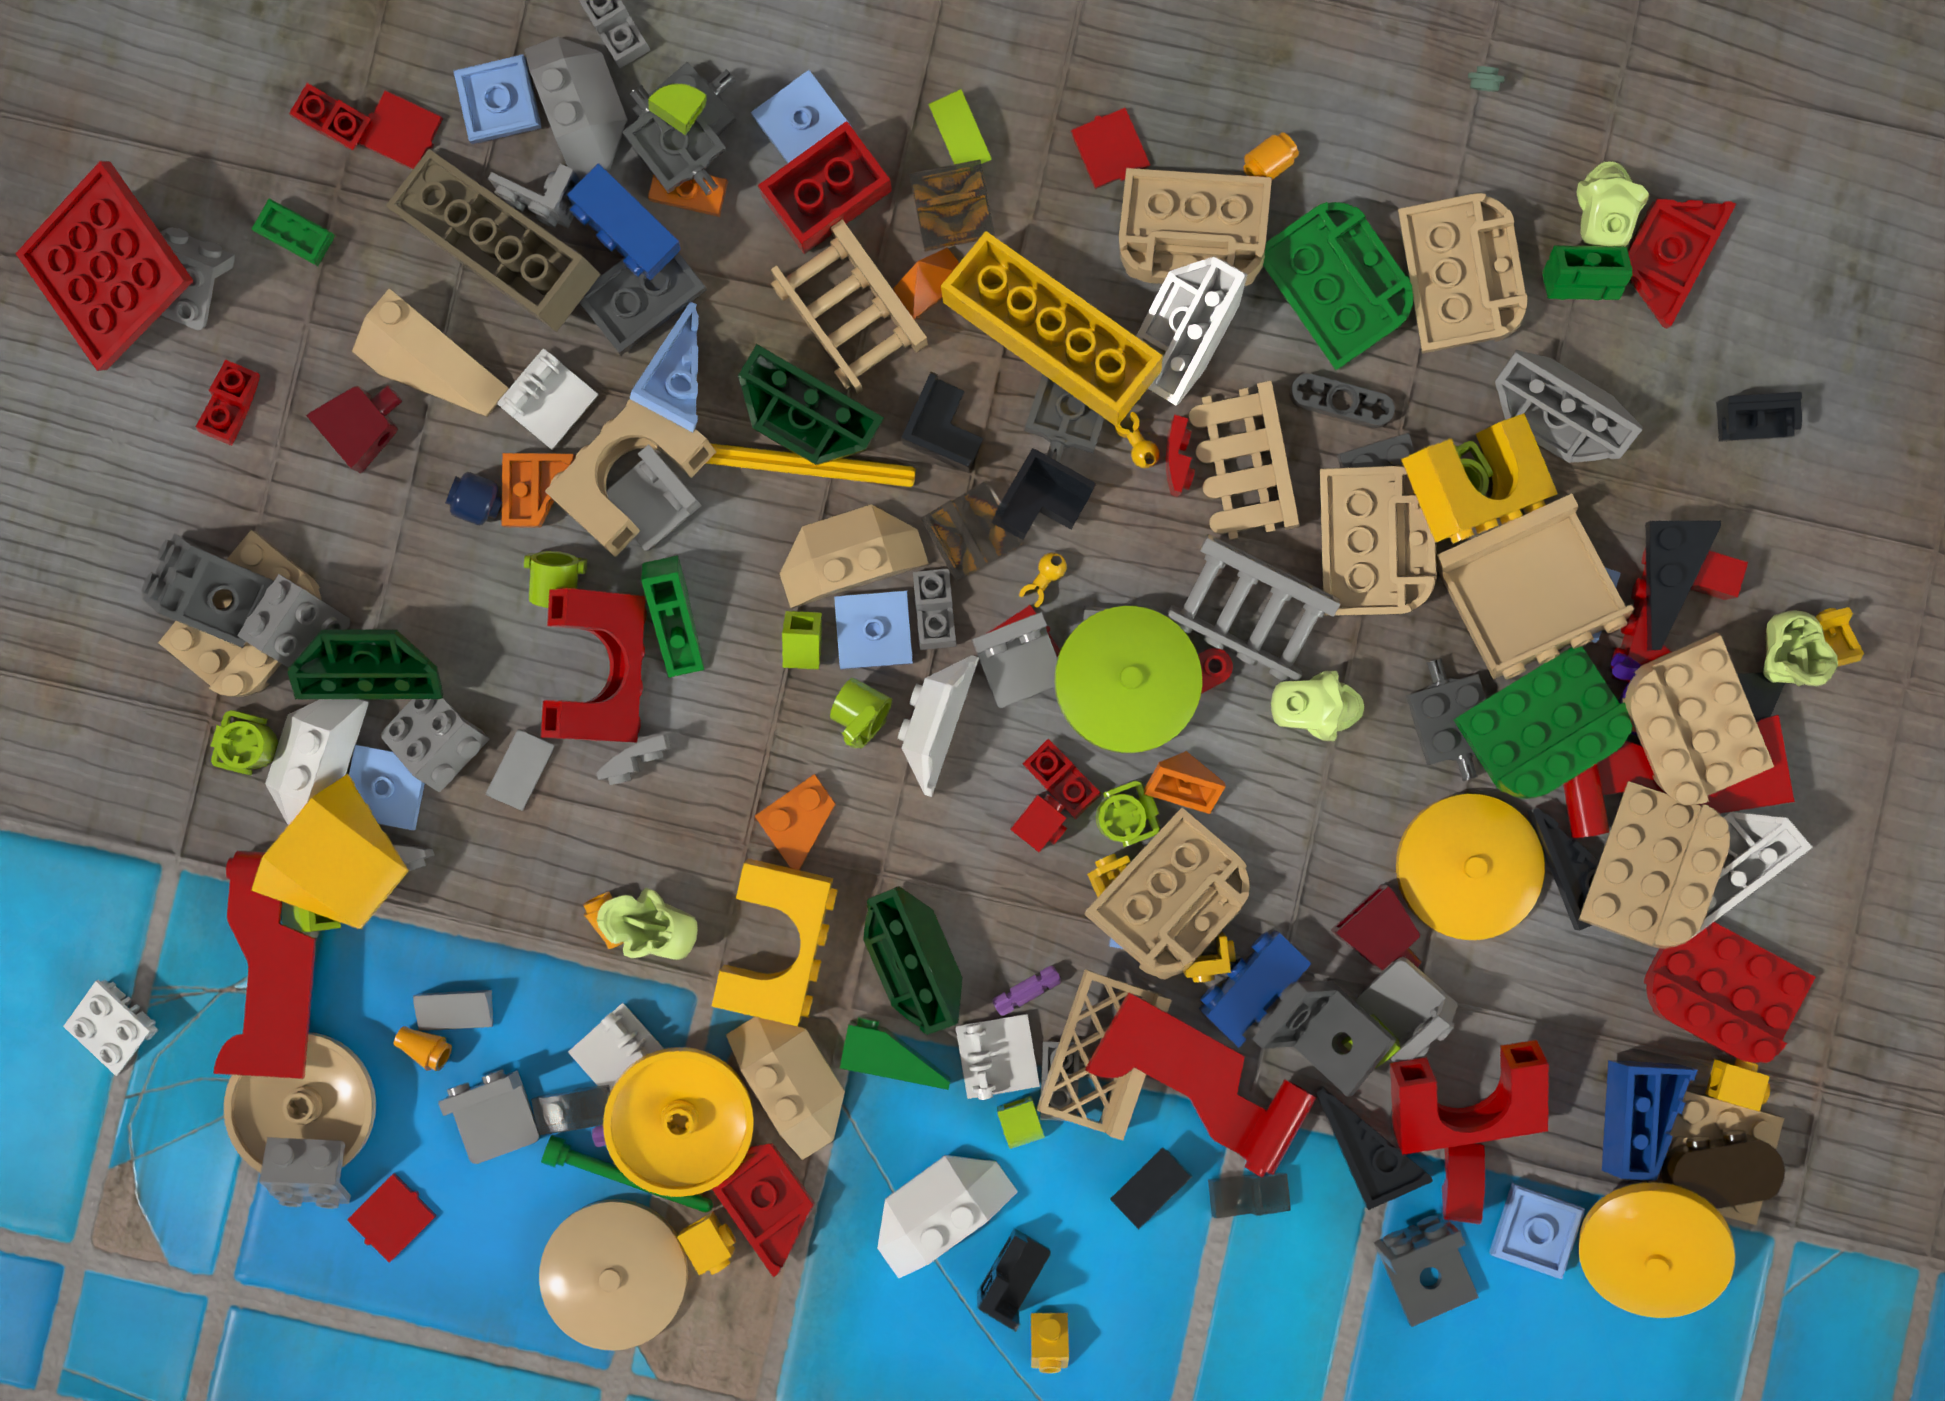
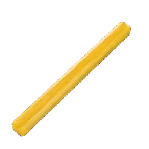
M712 443L710 444L716 453L705 463L906 487L913 486L915 481V468L912 466L843 458L816 466L795 453Z

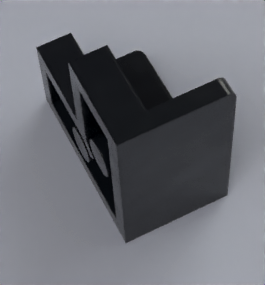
M930 372L901 437L902 444L969 473L983 438L951 424L965 391L939 380L938 374Z
M1032 448L1000 502L991 523L1024 540L1040 512L1072 530L1088 502L1096 483Z
M1014 1228L977 1291V1309L1010 1329L1017 1331L1020 1326L1019 1308L1051 1255L1050 1249Z

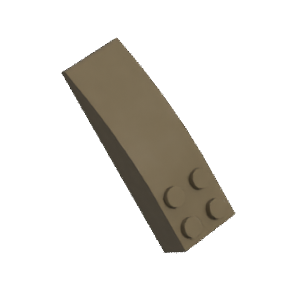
M428 149L386 204L389 210L555 332L560 329L601 275L579 253L430 149Z

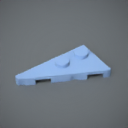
M690 301L632 389L629 399L693 433L698 421V415H696V398L698 395V313L696 310L697 304Z

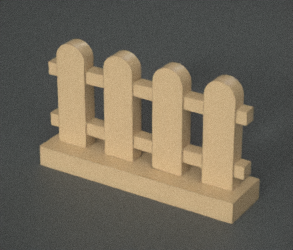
M1272 381L1258 383L1259 393L1249 395L1248 388L1239 389L1240 397L1212 403L1211 396L1202 397L1203 405L1195 406L1189 413L1191 424L1196 428L1208 427L1210 440L1203 441L1197 446L1196 456L1202 463H1215L1217 476L1209 477L1204 481L1203 492L1210 499L1221 498L1224 511L1212 515L1210 527L1216 534L1228 533L1229 540L1239 539L1237 531L1265 526L1266 533L1275 531L1274 524L1284 522L1286 530L1300 527ZM1254 417H1264V429L1256 430ZM1245 420L1247 432L1219 438L1217 425ZM1270 451L1272 464L1263 466L1261 453ZM1248 455L1252 456L1254 468L1226 473L1224 460ZM1277 487L1279 500L1270 501L1267 488ZM1258 490L1261 504L1233 509L1231 496Z

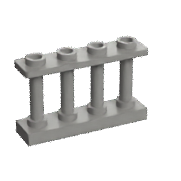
M1207 534L1200 550L1206 554L1204 559L1207 562L1183 609L1171 605L1167 616L1173 619L1172 621L1184 632L1191 633L1193 629L1205 635L1204 641L1218 649L1223 650L1227 646L1238 651L1236 656L1248 664L1256 666L1257 662H1260L1270 667L1269 673L1286 682L1292 678L1299 681L1302 677V669L1295 666L1294 663L1318 617L1323 618L1325 613L1334 617L1340 606L1339 598ZM1227 564L1239 570L1237 576L1240 578L1214 626L1195 615L1219 568L1224 569ZM1258 581H1262L1272 586L1270 590L1272 596L1247 642L1228 633L1252 585H1257ZM1294 597L1305 603L1303 606L1305 612L1281 658L1261 649L1285 601H1290Z

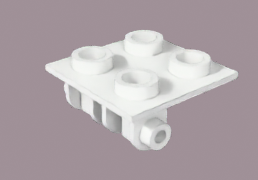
M543 348L496 404L553 450L599 394Z
M97 980L63 1027L117 1076L145 1039H151L158 1032V1029L154 1026L156 1021L151 1020L143 1011L135 1015L140 1009L139 1005L136 1004L128 1008L132 999L130 997L125 998L126 995L116 987L114 982L108 983L106 980L101 982Z
M622 1003L568 1053L605 1095L609 1097L617 1079L631 1064L647 1054L664 1048L627 1006Z
M1028 1014L955 1026L968 1099L978 1097L979 1100L992 1098L995 1094L1040 1087Z

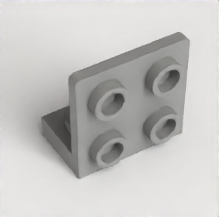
M559 164L556 172H551L545 181L544 196L493 172L490 173L488 180L496 188L494 193L503 198V201L514 209L523 213L524 208L537 214L535 217L537 220L553 228L556 227L557 223L566 228L569 227L574 215L569 210L572 205L567 194L581 181L573 169Z
M648 444L638 453L642 460L606 490L609 500L639 528L640 532L634 539L645 551L651 550L702 506Z
M1042 612L972 639L999 708L1006 707L1055 687L1054 673L1057 656L1046 631L1047 625Z

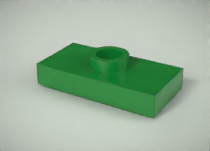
M270 198L267 200L251 229L317 267L335 238L332 232Z

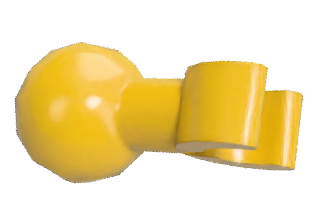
M1131 412L1130 419L1134 424L1133 433L1129 429L1122 428L1120 424L1118 427L1114 425V429L1119 436L1127 438L1132 445L1131 458L1138 467H1153L1159 460L1160 451L1154 442L1144 439L1139 431L1138 415L1135 412ZM1147 458H1150L1154 462L1152 464H1146L1145 460Z
M1049 552L1040 558L1038 563L1039 574L1032 584H1028L1020 590L1019 596L1024 597L1028 590L1039 586V598L1034 604L1036 608L1042 605L1044 591L1050 582L1061 579L1067 570L1065 559L1056 552ZM1054 556L1061 557L1062 562L1060 565L1055 566L1052 564Z

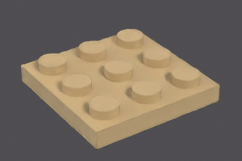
M1686 1091L1682 1101L1685 1103L1682 1114L1678 1113L1670 1133L1673 1138L1667 1154L1676 1146L1687 1145L1686 1140L1689 1138L1703 1136L1709 1137V1140L1721 1139L1724 1132L1733 1130H1744L1746 1134L1763 1140L1776 1149L1784 1118ZM1662 1167L1657 1180H1649L1648 1183H1663ZM1763 1201L1717 1210L1724 1217L1757 1225Z

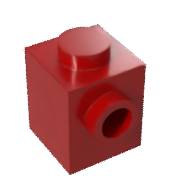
M1049 794L1044 799L1036 795L1011 826L1010 830L1036 851L1040 852L1048 841L1054 845L1067 828L1063 825V822L1067 818L1061 814L1065 807Z

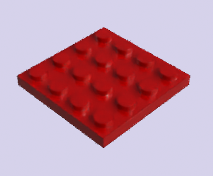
M99 161L15 253L97 371L108 370L194 281L111 161Z

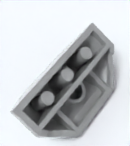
M555 37L524 49L531 76L567 166L575 171L580 180L598 163L607 172H610L613 158L623 137L622 131L626 129L628 119L602 52L561 37Z
M1516 350L1495 380L1505 420L1525 413L1537 444L1568 463L1596 461L1607 458L1620 459L1643 429V426L1613 395L1549 357Z

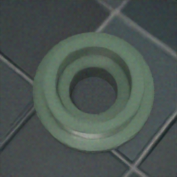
M1477 66L1476 73H1468V79L1471 80L1470 89L1488 92H1499L1500 83H1504L1505 77L1498 75V68Z

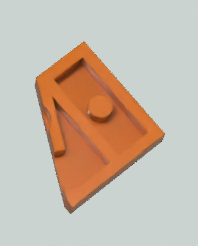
M502 453V526L505 528H541L554 503V500L545 490L550 486L554 476L564 471L575 460V455Z
M814 774L755 815V818L789 867L800 870L836 803L816 774Z

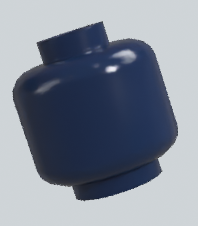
M466 472L461 478L455 476L445 503L450 505V513L454 517L480 526L486 522L488 516L496 518L502 504V498L497 496L498 485L496 482L472 472Z

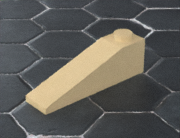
M390 288L365 316L352 350L354 354L381 376L398 381L486 417L498 405L496 403L509 389Z

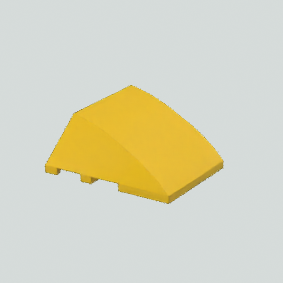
M346 774L311 797L264 854L251 891L362 929L409 870L387 834L383 832L374 818L369 805L365 803L356 789L351 776Z

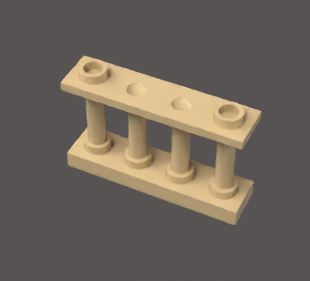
M842 219L830 227L834 238L830 241L831 246L787 277L783 275L776 265L771 269L775 279L771 285L782 301L789 298L838 367L834 374L845 389L852 387L856 394L863 391L862 385L857 379L861 374L901 346L906 348L910 345L915 353L927 346L928 343L923 331ZM848 257L855 267L851 271L852 275L806 307L794 289L838 258L843 260ZM868 286L876 296L872 300L873 305L827 336L815 318L858 288L865 289ZM881 316L884 319L890 316L897 326L893 329L894 334L848 366L836 348Z

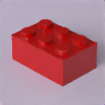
M847 121L758 185L762 198L804 254L832 235L830 227L842 219L846 224L892 191L889 177Z

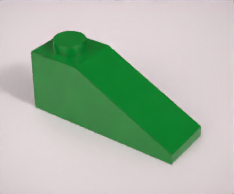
M676 555L642 563L641 581L668 677L704 670L689 594L679 556Z
M859 1016L857 1022H849L840 1069L949 1090L950 1077L890 1030L880 1027L879 1020Z

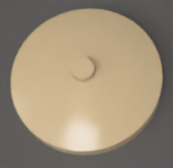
M313 1032L308 1033L304 1079L231 1075L224 1097V1120L228 1136L242 1159L260 1173L267 1137L343 1141L345 1151L342 1167H344L353 1160L365 1145L373 1128L376 1113L374 1086L363 1062L343 1043L329 1036Z
M621 1199L602 1200L578 1209L568 1216L553 1232L541 1258L539 1269L540 1291L549 1315L569 1337L595 1349L624 1350L651 1340L672 1321L686 1292L688 1262L686 1252L677 1238L678 1234L659 1213L634 1201Z

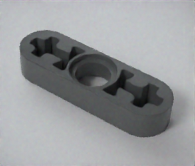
M1306 373L1298 376L1291 384L1289 390L1291 401L1299 408L1371 428L1384 426L1392 419L1395 412L1394 403L1386 394L1315 374ZM1308 382L1311 384V390L1318 393L1324 391V386L1329 387L1330 390L1324 398V406L1319 404L1322 399L1320 396L1311 395L1308 400L1302 399L1303 393L1297 390L1298 387H1303ZM1344 391L1350 395L1352 404L1348 410L1341 411L1333 406L1332 396L1335 392ZM1359 396L1365 398L1361 403L1365 406L1370 407L1376 401L1380 402V408L1386 411V414H1382L1378 419L1372 418V411L1362 408L1359 411V415H1355L1354 411L1357 409L1360 401Z

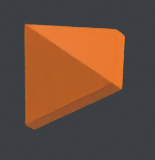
M948 247L917 261L893 288V291L914 320L942 299L941 285L959 264V261Z
M1185 751L1160 761L1143 791L1145 795L1210 814L1226 785L1223 780Z

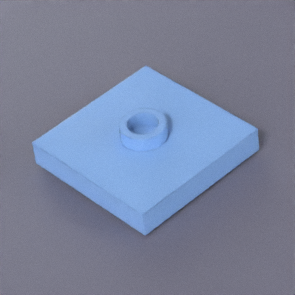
M524 54L454 70L468 140L471 144L542 128L527 58Z
M810 70L806 71L751 112L752 117L787 163L847 121Z
M907 591L834 596L840 670L913 664Z
M355 745L349 775L354 781L361 797L372 810L371 813L378 824L416 830L425 783L415 778L393 751Z
M1512 1183L1489 1253L1497 1258L1562 1279L1585 1209Z

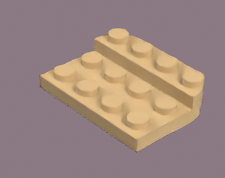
M1126 168L1119 230L1120 258L1127 275L1143 282L1163 284L1169 271L1216 256L1247 274L1245 286L1252 284L1260 272L1265 258L1272 177Z
M1483 193L1469 194L1398 209L1409 279L1413 288V303L1422 354L1491 340L1497 342L1514 333L1520 327L1527 308V294L1525 293L1514 229L1515 222L1510 209L1508 210L1501 202Z
M1404 466L1320 469L1323 591L1339 598L1340 606L1335 615L1403 614L1418 608L1429 598L1436 584V543Z
M250 530L226 559L273 581L280 574L321 600L318 583L256 531ZM218 590L213 596V605L219 609L228 607L232 602L230 590ZM178 621L174 622L158 642L208 683L212 691L225 696L244 697L260 693L269 685L267 680L281 665L280 662L261 652L248 642H245L242 648Z
M1714 633L1653 660L1635 671L1636 675L1628 686L1623 702L1626 704L1628 714L1653 770V778L1659 787L1671 798L1682 805L1706 803L1709 801L1708 795L1774 767L1721 635Z
M1628 781L1578 920L1655 948L1666 949L1684 944L1698 933L1705 920L1730 847L1728 822L1717 811L1707 805H1682L1665 793Z
M1181 808L1086 910L1085 915L1140 963L1139 968L1160 979H1169L1187 970L1240 912L1249 896L1250 882L1246 871L1247 866L1233 850L1184 808Z

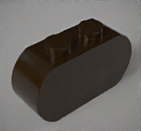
M1744 1130L1724 1132L1723 1138L1709 1140V1137L1703 1136L1689 1138L1686 1140L1687 1145L1672 1148L1662 1165L1663 1183L1692 1191L1710 1202L1716 1209L1770 1200L1780 1191L1785 1177L1784 1163L1778 1151L1769 1143L1746 1134Z

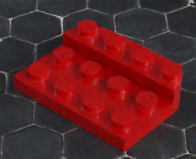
M1713 922L1682 945L1666 949L1659 948L1646 973L1644 984H1647V996L1653 1008L1652 1011L1661 1019L1678 1026L1722 1050L1729 1056L1746 1062L1768 1063L1787 1045L1782 1040L1816 977L1720 924Z

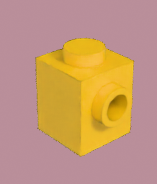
M1736 1058L1734 1065L1714 1059L1705 1094L1724 1102L1760 1112L1762 1104L1767 1102L1770 1095V1084L1768 1083L1770 1076L1757 1072L1759 1065Z
M714 1211L683 1228L678 1234L677 1238L699 1276L708 1270L711 1275L716 1274L731 1263L729 1258L732 1257L735 1251L733 1244L736 1243V1239L726 1223L721 1225Z

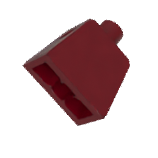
M389 385L373 398L360 386H354L311 411L306 416L351 469L362 473L397 433L398 427L387 414L403 401Z
M1381 884L1331 929L1338 938L1380 970H1384L1401 957L1407 958L1417 968L1422 963L1409 948L1420 938V933L1388 885Z

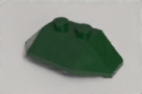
M758 344L754 347L738 375L752 428L816 466L865 451L884 420V417Z
M322 629L291 664L287 672L295 699L443 698L438 667L397 629Z
M900 886L867 899L868 912L865 919L863 941L892 1007L907 1020L919 1026L920 1030L926 1035L958 1024L963 977L934 910Z

